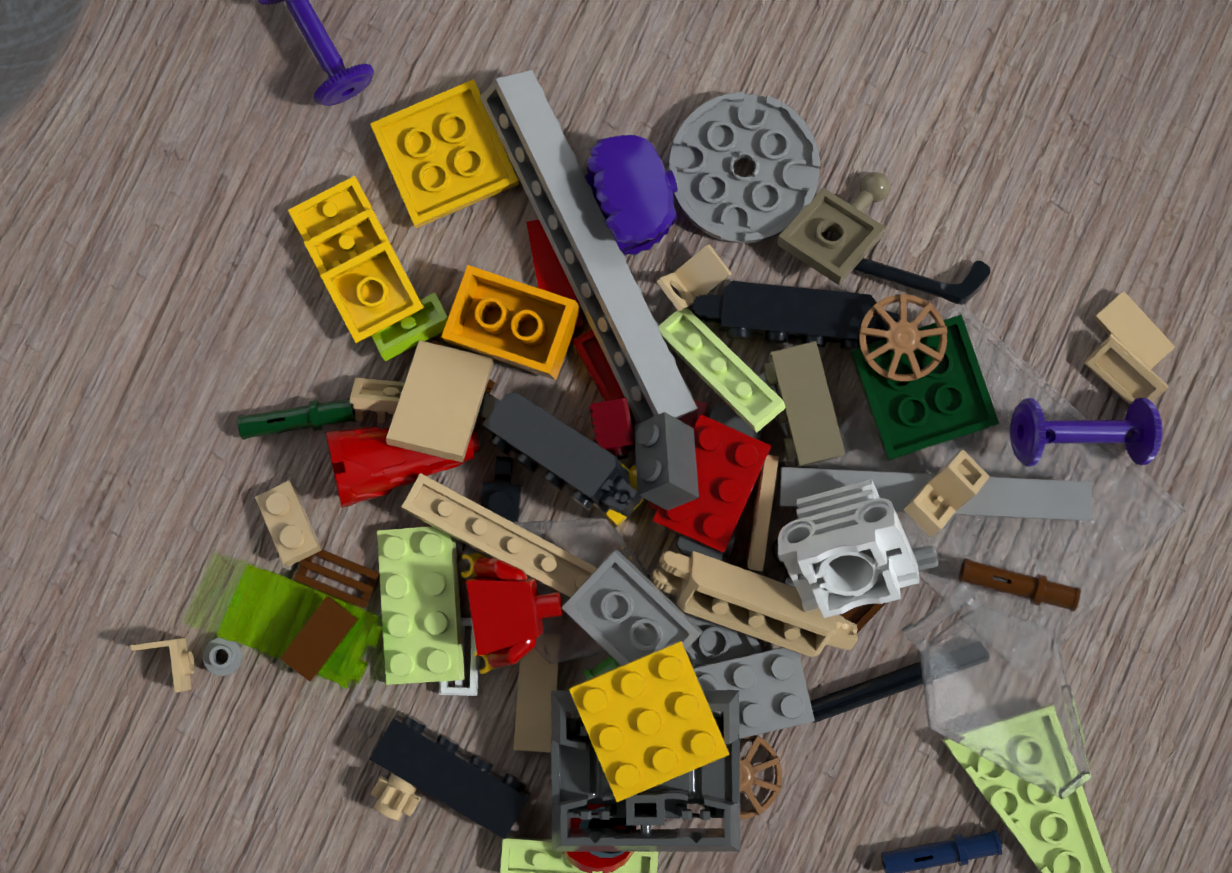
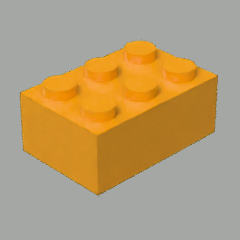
M467 265L441 337L450 345L479 355L492 357L494 360L557 380L582 309L575 300Z

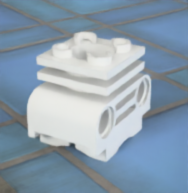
M872 479L797 499V506L799 508L797 509V516L799 519L789 522L779 532L778 557L780 561L784 562L802 600V607L805 612L820 609L823 617L827 618L843 614L861 605L883 604L901 599L900 588L919 583L918 564L893 504L888 499L879 497Z

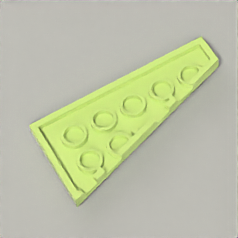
M1050 703L941 739L1040 873H1112L1054 704Z

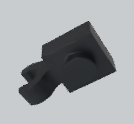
M496 456L495 483L483 482L481 506L515 524H519L522 486L511 485L513 458Z

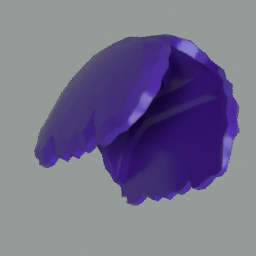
M621 135L598 139L596 145L590 150L591 157L587 159L588 173L584 177L592 188L593 196L603 216L607 219L605 221L606 226L611 230L620 251L624 255L636 256L642 251H650L654 244L660 243L663 236L668 234L669 229L677 221V214L673 206V193L678 191L675 176L672 170L665 171L663 162L655 147L645 138L636 135Z

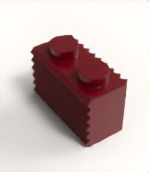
M627 398L592 403L589 407L595 443L616 456L618 460L628 458V451L635 450V441Z

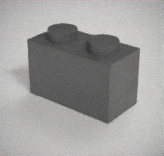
M666 412L634 425L638 494L667 511L698 499L694 428Z

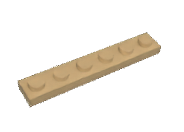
M421 473L401 507V510L494 559H500L522 569L528 578H535L536 582L555 592H559L560 595L568 599L598 569Z

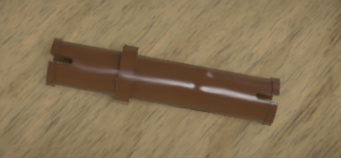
M964 558L959 573V582L961 583L965 582L1029 599L1031 604L1037 606L1045 603L1069 609V611H1075L1080 600L1081 589L1079 587H1071L1049 581L1047 576L1037 574L1034 577L971 561L967 558ZM993 577L1007 580V583L994 580Z

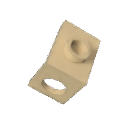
M706 245L675 272L660 277L656 282L676 309L681 311L691 307L696 296L709 294L727 279L731 272L711 245ZM671 285L678 290L682 298L673 291Z
M186 638L130 645L131 651L169 646L174 692L191 690L190 674H194L195 663L192 652L187 651Z

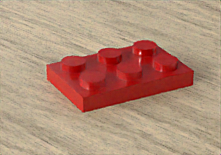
M700 414L694 427L699 498L668 511L659 506L652 521L724 553L771 445Z

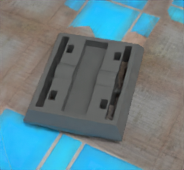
M552 690V852H740L739 690H703L711 711H721V717L714 718L730 755L619 802H616L582 719L571 718V712H578L570 691ZM588 804H606L605 809L599 810V813H592L588 809ZM687 804H704L705 809H701L700 813H692L691 809H687ZM572 818H581V820L599 818L601 820L626 818V825H641V829L572 828ZM665 818H682V820L722 818V828L651 829V825H665Z

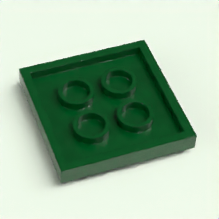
M962 314L943 320L948 331L944 357L929 374L913 381H895L885 378L869 366L860 347L850 351L887 461L1000 424ZM936 323L918 328V330L923 331L938 327ZM939 335L921 338L920 342L937 352ZM886 339L868 344L869 353L887 343ZM888 350L873 360L881 368L888 371L894 352ZM914 350L913 352L920 371L933 360V358L919 350ZM905 354L901 355L895 374H913Z

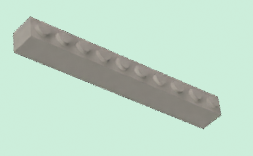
M533 70L496 78L480 96L481 101L625 398H627L628 405L637 423H641L663 412L681 420L697 409L692 393L686 386L676 366L675 358L670 353L659 331L658 323L653 318L643 298L642 291L633 278L624 254L620 251L611 230L606 226L605 221L607 219L603 216L593 196L592 188L587 183L577 163L576 155L571 150L561 130L560 123L553 114L542 86L538 83Z

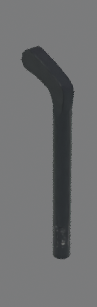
M863 258L853 269L854 271L928 293L959 305L967 303L982 288L991 272L990 267L986 263L975 261L962 283L948 284L867 258Z

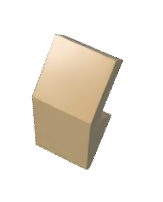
M962 449L918 491L903 510L932 538L944 527L960 507L979 492L990 476Z

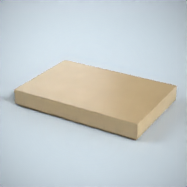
M419 340L386 437L387 445L463 463L492 371L493 358Z

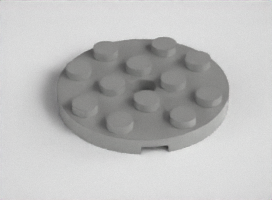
M734 92L705 102L695 109L680 126L675 135L669 157V170H672L678 191L673 193V196L683 214L704 233L731 243H756L780 235L797 215L811 203L819 180L820 156L816 140L810 128L791 107L768 95L763 97L745 94V92ZM739 159H748L753 163L755 171L751 177H741L734 173V163Z

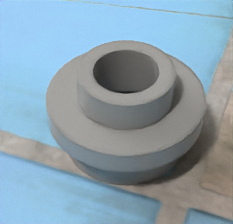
M228 637L212 640L205 647L203 653V661L206 668L217 676H227L234 673L240 667L243 659L240 645ZM220 649L228 653V660L225 664H220L216 660V654Z

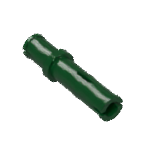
M350 398L325 403H319L318 400L309 401L307 406L246 416L240 415L237 422L240 437L244 440L250 437L313 428L314 431L322 430L325 425L349 421L355 422L356 419L354 404H350Z

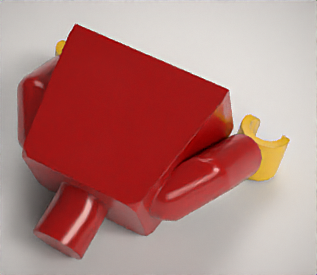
M480 553L464 554L462 559H468L471 567L470 571L461 572V575L464 578L473 577L467 580L466 584L477 649L474 657L481 656L484 658L486 666L479 669V673L485 674L499 667L514 665L529 653L536 645V638L543 633L542 619L562 616V601L559 592L538 595L535 578H527L525 572L516 566L500 559L485 558Z

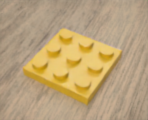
M474 79L370 123L416 229L519 185V180L504 146L481 101V94Z
M681 640L569 688L616 802L730 755Z

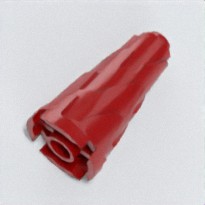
M372 426L325 432L341 508L391 493L392 489L413 484L420 473L429 476L455 468L465 461L474 459V452L480 451L476 429L472 431L463 463L387 445L386 437L389 428L380 429V427Z

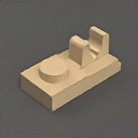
M355 378L350 395V404H354L355 419L362 421L365 410L375 411L378 415L377 423H384L387 412L388 414L395 413L405 382Z

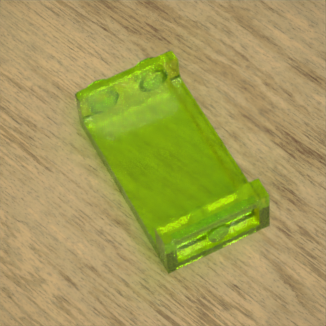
M247 563L217 636L230 642L237 641L279 659L326 596H330L358 617L359 620L318 675L340 684L339 686L348 689L353 686L354 682L360 684L368 667V662L363 659L368 647L375 648L383 631V626L378 624L381 615L259 565Z

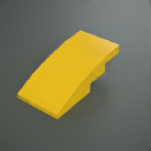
M356 176L288 210L310 256L321 274V279L355 343L424 309Z

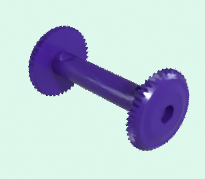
M258 0L263 5H273L282 1L286 2L290 14L322 70L328 74L329 79L324 81L314 93L313 98L317 104L324 106L340 104L356 96L370 84L374 75L372 66L365 63L345 69L340 54L309 0Z
M1033 398L1023 399L1016 406L1011 418L1010 440L1012 450L1020 463L1025 466H1034L1040 461L1045 444L1125 443L1127 454H1129L1131 460L1137 465H1147L1158 454L1163 436L1162 420L1159 411L1146 398L1134 399L1130 407H1128L1124 420L1044 421L1045 417H1043L1044 413H1042L1041 406Z

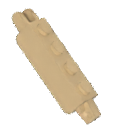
M666 551L659 560V565L663 569L656 568L649 578L659 590L662 589L663 592L677 596L676 604L685 613L810 657L819 655L825 645L851 651L858 641L857 624L844 619L843 616L835 615L824 618L820 609L805 612L802 607V600L795 587L693 551L690 557Z

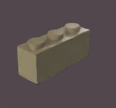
M814 341L771 352L768 356L769 363L764 364V372L768 385H775L777 395L785 403L786 408L776 416L778 424L785 423L788 438L783 439V446L787 460H794L796 468L844 456L845 450L817 342Z

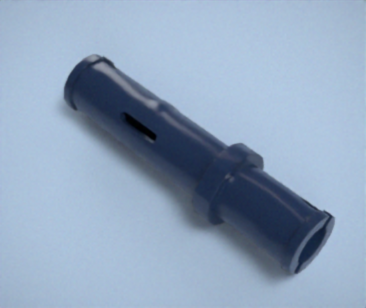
M997 830L963 837L960 833L952 835L950 840L889 852L884 851L881 852V859L885 873H906L957 862L959 866L968 865V860L1002 855V847Z

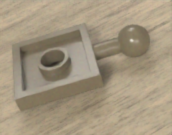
M871 172L864 176L860 183V193L850 204L823 187L812 199L811 203L778 236L777 245L840 285L884 234L885 226L864 214L863 211L871 202H879L887 197L890 191L888 178L879 172ZM834 231L841 238L837 241H828L821 234Z

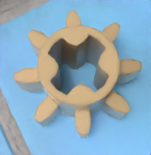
M393 773L389 779L384 776L379 777L371 792L372 796L378 798L374 808L383 815L397 821L400 820L403 813L411 816L421 797L414 794L417 787Z

